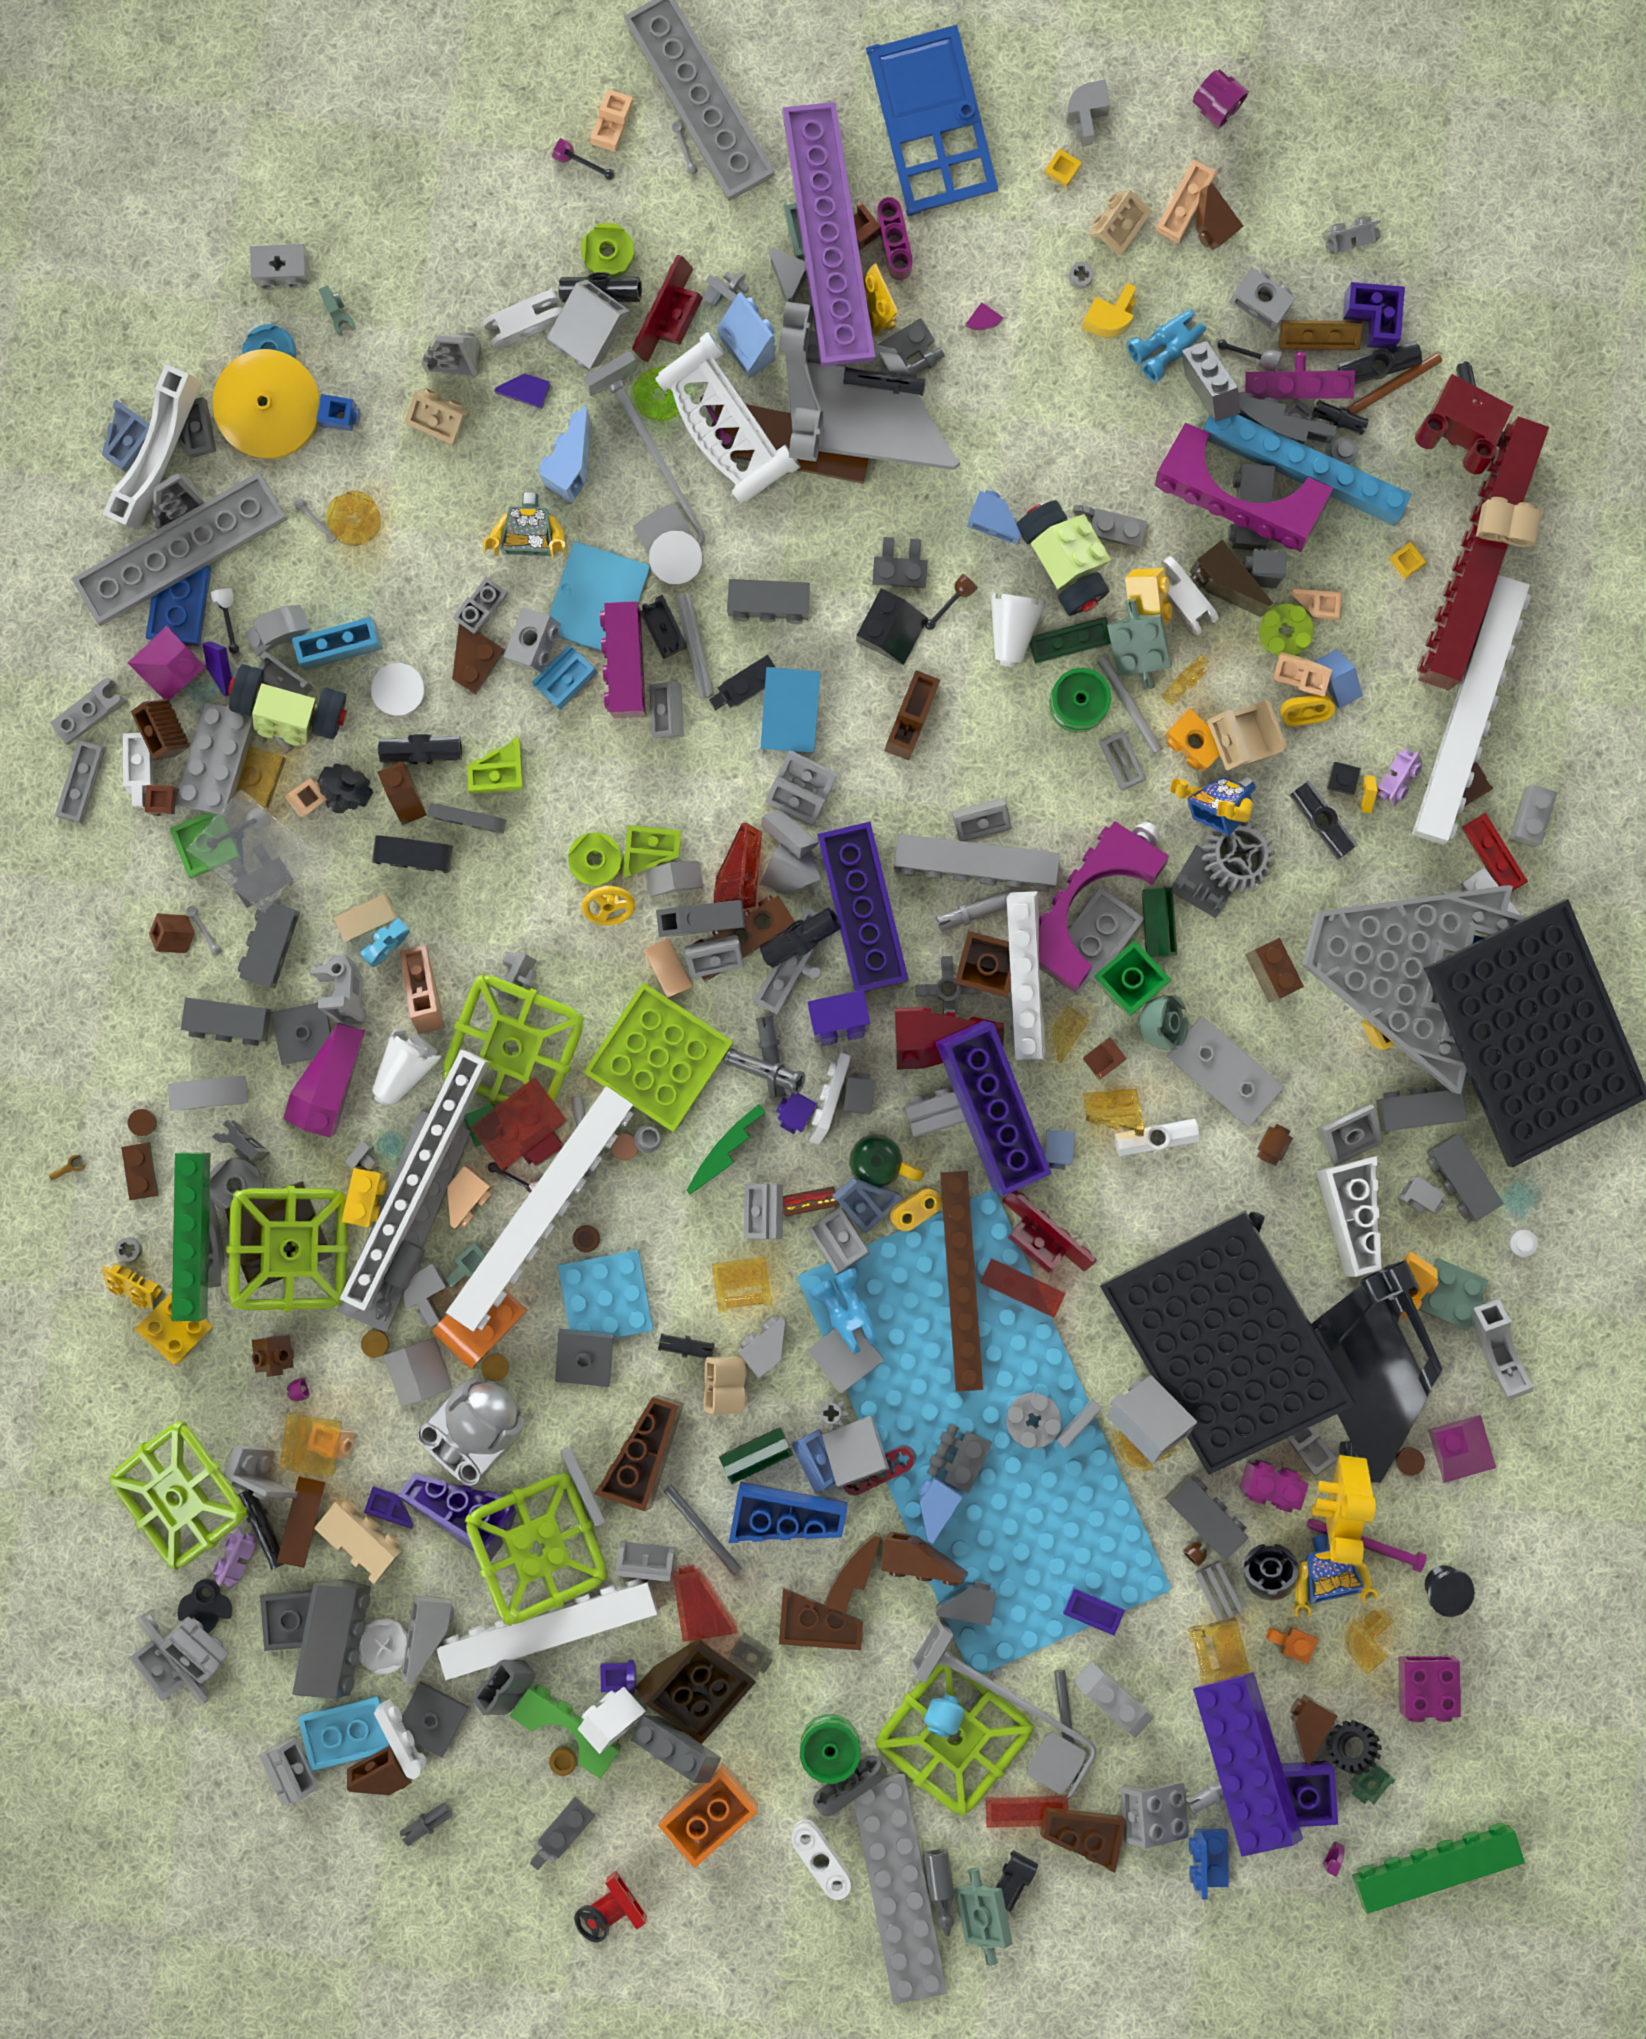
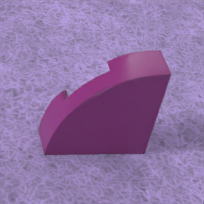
M981 302L967 321L966 327L973 330L994 328L1002 322L1003 317Z
M1336 1841L1333 1842L1322 1863L1326 1871L1337 1877L1345 1853L1344 1845Z

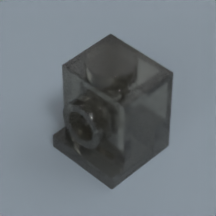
M743 1632L731 1650L728 1660L736 1663L756 1677L759 1671L764 1674L772 1662V1659L769 1658L771 1649L746 1632ZM754 1653L757 1656V1660L750 1662L747 1660V1655Z

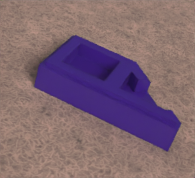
M524 373L497 386L494 391L496 394L542 409L551 384L549 381Z
M212 641L203 643L206 669L223 695H231L228 694L232 677L227 648Z
M376 1486L372 1487L364 1513L412 1529L414 1523L398 1494Z

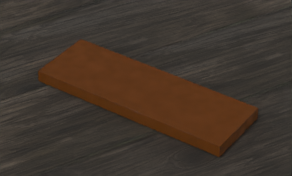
M745 404L776 450L784 445L790 448L793 433L791 413ZM716 405L714 412L718 420L724 405ZM739 427L723 428L725 434L731 437L729 445H722L725 449H730L733 446ZM717 430L716 437L720 440L721 436ZM736 450L732 452L731 457L751 461L755 450ZM819 451L816 462L797 459L801 466L797 471L864 484L869 458Z

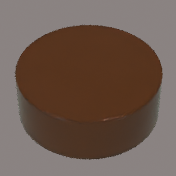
M147 1109L135 1110L128 1118V1128L137 1136L150 1135L157 1125L155 1115Z
M583 1225L575 1230L573 1244L579 1251L591 1252L599 1246L600 1234L595 1227Z
M1406 1447L1398 1452L1396 1466L1402 1473L1413 1476L1419 1474L1424 1468L1425 1459L1419 1450Z

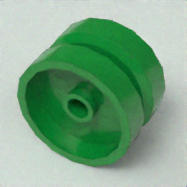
M1084 667L1071 669L1062 674L1055 683L1049 698L1050 714L1054 721L1064 730L1074 733L1088 732L1097 727L1109 711L1112 700L1111 690L1107 681L1095 670ZM1076 696H1080V699L1084 698L1085 702L1078 703Z
M825 1714L814 1718L806 1725L801 1735L800 1759L804 1770L811 1778L821 1783L835 1784L851 1776L859 1764L860 1739L857 1730L849 1720L840 1715ZM828 1746L834 1747L832 1752H826V1748Z

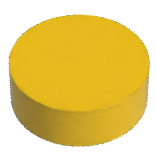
M906 1162L901 1163L899 1174L915 1181H921L925 1173L924 1170Z

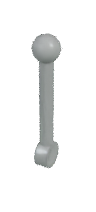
M676 121L672 124V130L677 133L688 165L687 172L694 174L697 171V167L692 163L682 134V123Z
M298 499L295 502V507L307 514L326 534L328 541L335 542L337 540V534L334 531H330L306 507L304 500Z
M189 906L186 913L195 920L211 947V953L218 955L221 952L220 946L216 945L197 915V908Z
M1001 1667L992 1670L988 1678L993 1680L995 1676L1001 1675ZM977 1690L969 1702H965L962 1706L970 1711L982 1693Z

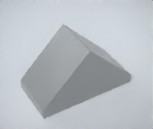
M776 248L769 249V259L785 301L794 303L807 276L805 261Z
M698 861L670 862L645 870L650 897L703 888Z

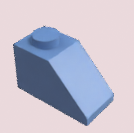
M986 490V492L979 491L967 527L1018 545L1021 533L1006 501L1001 499V496L996 492Z
M933 1477L931 1481L926 1479L918 1491L921 1495L919 1501L927 1539L932 1544L963 1498L961 1493L936 1477Z

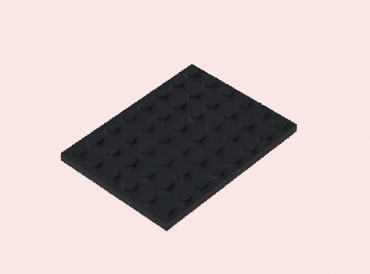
M1563 899L1424 968L1508 1167L1513 1168L1646 1100L1645 1082L1569 899Z
M1246 1210L1120 1273L1100 1285L1149 1373L1197 1421L1187 1439L1208 1475L1355 1406L1356 1402Z

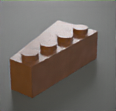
M661 1395L651 1398L594 1495L645 1512L652 1508L684 1403Z

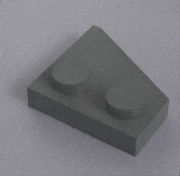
M203 397L194 400L178 438L181 448L191 458L216 452L207 399Z

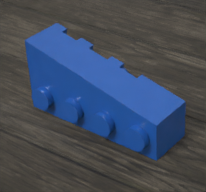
M740 1482L729 1543H738L739 1541L762 1542L763 1540L780 1539L781 1541L791 1540L792 1538L820 1539L842 1537L848 1502Z

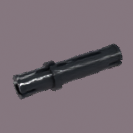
M845 367L843 384L845 385L850 384L891 390L893 394L904 392L920 396L924 394L926 381L925 378L902 376V373L896 372V375L849 367Z
M248 1489L239 1493L238 1496L244 1507L247 1508L248 1517H246V1521L251 1523L260 1546L270 1564V1568L273 1570L284 1565L277 1563L280 1546L266 1517L268 1514L267 1510L263 1509L259 1499L253 1496L254 1491ZM251 1505L254 1506L255 1511H256V1513H257V1515H258V1518H259V1520H260L262 1526H260V1524H259V1522H258V1520H257V1517H256V1515H255V1513H254L253 1508H252ZM263 1531H265L274 1552L271 1551Z

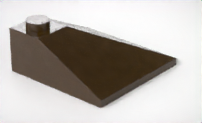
M303 1180L288 1185L295 1186V1188H306ZM249 1199L269 1221H285V1199ZM296 1199L295 1221H311L316 1216L311 1199ZM229 1206V1207L225 1208V1211H226L227 1219H228L229 1226H230V1206ZM242 1206L241 1246H261L262 1226ZM319 1225L318 1245H328L322 1227ZM291 1241L287 1242V1245L283 1248V1252H286L287 1257H290V1253L296 1249L295 1246L291 1245ZM318 1252L317 1263L331 1257V1252ZM240 1253V1265L248 1284L260 1273L261 1253ZM268 1277L259 1288L279 1281L284 1277Z
M697 1639L655 1665L635 1688L645 1705L702 1744L756 1681L702 1640Z

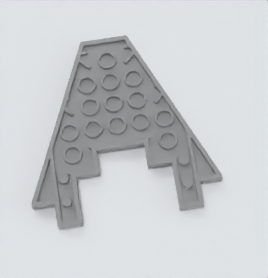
M1510 885L1316 912L1302 966L1448 1090L1455 1094H1461L1467 1069L1454 1038L1449 1036L1450 1029L1440 1005L1431 1002L1434 991L1424 968L1441 960L1444 951L1455 953L1471 945L1475 932L1490 936L1526 917L1507 911L1513 888Z

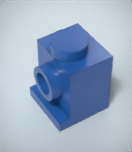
M321 394L317 414V422L321 427L352 431L353 424H359L360 409L357 408L353 399ZM345 412L344 419L337 418V414Z

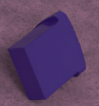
M634 1659L628 1660V1663L600 1664L601 1692H618L621 1688L625 1687L629 1693H635L636 1665Z

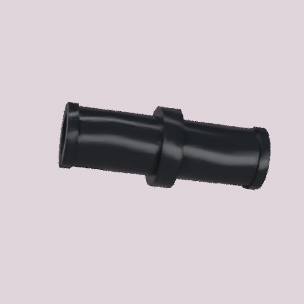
M1322 400L1316 402L1318 407L1314 406L1313 417L1327 420L1333 423L1334 426H1337L1338 429L1343 427L1359 435H1363L1365 432L1363 427L1367 428L1368 418L1348 412V409L1343 406L1338 408L1322 402Z
M661 1333L658 1351L682 1354V1357L685 1358L688 1355L707 1358L712 1357L713 1352L705 1350L713 1351L715 1343L693 1340L691 1336L682 1338Z

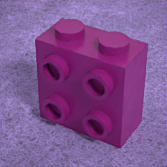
M1255 1459L1254 1463L1246 1462L1239 1488L1245 1492V1496L1249 1500L1264 1505L1266 1500H1268L1277 1509L1292 1513L1293 1508L1301 1511L1309 1485L1302 1480L1303 1475L1285 1467H1281V1471L1275 1470L1276 1467L1272 1466L1271 1463Z
M1398 1656L1399 1712L1405 1718H1408V1721L1424 1722L1425 1718H1436V1721L1450 1722L1453 1721V1717H1461L1460 1661L1454 1656Z

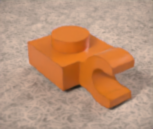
M1270 1627L1266 1635L1269 1641L1283 1645L1282 1654L1309 1664L1318 1640L1317 1637L1290 1627L1288 1634Z

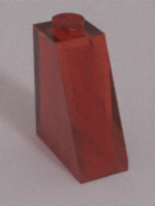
M694 1564L679 1566V1571L673 1574V1582L683 1642L736 1634L738 1632L736 1620L702 1568H695Z

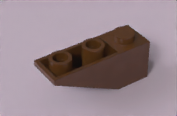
M890 1531L884 1538L881 1571L889 1572L891 1576L904 1577L911 1575L916 1576V1579L920 1581L942 1580L943 1584L950 1586L962 1584L968 1576V1572L917 1535Z

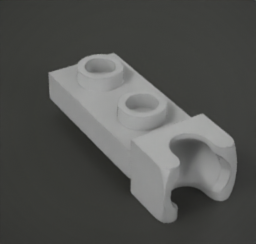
M106 678L91 688L88 694L50 722L65 744H71L109 714L127 703L126 697L115 695L112 698L109 697L110 691L116 686L112 679Z

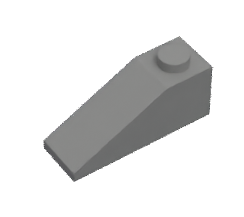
M413 1596L401 1678L406 1684H413L447 1633L449 1623L453 1621L454 1607L447 1598Z

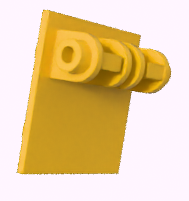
M873 264L863 277L870 326L875 336H878L884 328L889 331L896 327L895 322L897 319L895 315L898 313V310L877 264Z
M114 1264L111 1269L102 1266L104 1281L107 1285L106 1288L111 1293L117 1296H121L123 1293L131 1298L130 1301L134 1305L145 1309L146 1306L154 1309L153 1298L158 1299L163 1291L159 1288V1284L149 1279H146L144 1282L145 1277L143 1276L135 1283L134 1281L138 1273H133L132 1270L123 1265L117 1266Z
M171 1292L134 1330L175 1366L187 1357V1353L213 1326L206 1319L202 1321H172Z

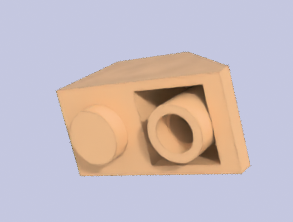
M464 1166L447 1186L450 1225L454 1229H458L460 1226L465 1228L475 1215L472 1211L479 1204L482 1207L492 1196L489 1190L493 1186L469 1166Z

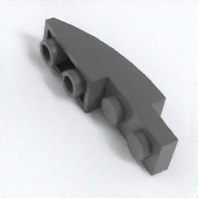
M1239 392L1241 413L1237 415L1303 445L1306 439L1330 444L1335 437L1337 426L1330 425V422L1327 420H1305L1299 414H1288L1286 416L1284 415L1286 405L1281 404L1279 400L1274 398H1264V400L1253 398L1252 394Z

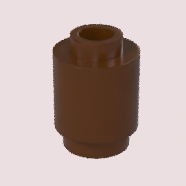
M1276 1124L1274 1128L1268 1126L1257 1148L1259 1152L1256 1157L1277 1166L1278 1162L1283 1160L1293 1140L1289 1136L1291 1131L1279 1124Z

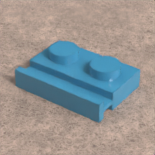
M569 644L532 683L561 710L598 672Z

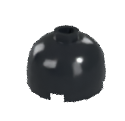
M1265 1544L1256 1546L1249 1551L1244 1560L1243 1574L1246 1585L1254 1595L1263 1600L1275 1601L1285 1598L1292 1593L1298 1582L1299 1568L1297 1558L1289 1549L1279 1544H1274V1546H1265Z

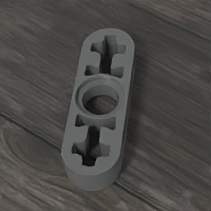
M430 803L427 816L432 819L459 825L464 823L472 825L473 828L504 834L507 822L506 819L435 803Z
M875 1755L864 1758L859 1762L854 1773L846 1780L835 1784H827L818 1790L813 1798L814 1806L823 1816L835 1814L880 1783L886 1776V1766ZM855 1781L852 1789L844 1791L847 1783Z

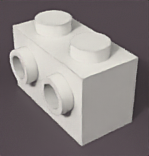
M625 1687L616 1693L610 1691L600 1701L601 1705L598 1708L593 1705L582 1715L584 1721L578 1730L599 1754L635 1726L646 1712Z

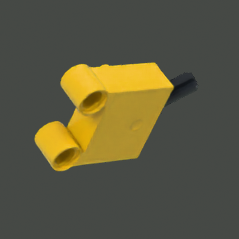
M1343 1441L1339 1444V1457L1332 1482H1318L1317 1490L1329 1493L1328 1498H1317L1315 1504L1312 1505L1311 1514L1326 1518L1331 1562L1360 1566L1364 1553L1363 1541L1360 1539L1365 1522L1372 1523L1374 1520L1376 1501L1373 1497L1367 1459L1356 1457L1355 1443Z

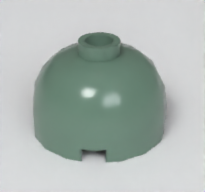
M1176 995L1156 997L1148 1001L1143 1007L1138 1018V1028L1143 1038L1151 1046L1157 1049L1175 1050L1178 1049L1176 1048L1177 1046L1184 1044L1188 1032V1018H1183L1181 1009H1186L1180 997Z

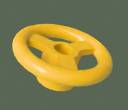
M604 886L589 892L582 901L581 909L589 921L607 926L620 924L628 920L633 915L636 904L633 896L628 891L615 886ZM592 900H595L600 905L601 911L598 916L590 910L589 906ZM627 908L621 915L607 918L609 913L614 912L616 909Z

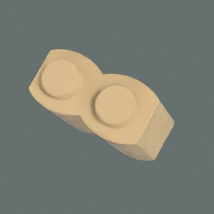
M1492 497L1491 500H1487L1482 504L1477 537L1521 547H1531L1536 542L1541 510L1535 509L1533 504L1522 502L1518 503V505L1507 503L1508 500L1502 497Z
M737 1356L706 1358L705 1412L710 1414L743 1413L748 1400L747 1393L744 1390L745 1379L748 1377V1366L743 1358Z

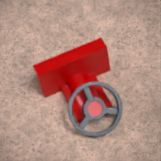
M617 1871L607 1876L605 1884L610 1892L593 1904L580 1907L575 1913L574 1921L578 1931L591 1942L603 1941L609 1934V1927L625 1915H627L636 1930L646 1924L647 1915ZM580 1917L585 1920L586 1926L592 1930V1935L584 1930ZM599 1928H601L602 1931H604V1935L602 1937H598Z

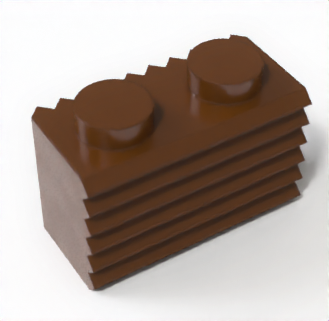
M170 699L146 701L131 711L153 761L176 757L190 747V743L187 742L188 738L183 732L181 724L178 723L179 719L176 718L177 714L172 708V704H170Z

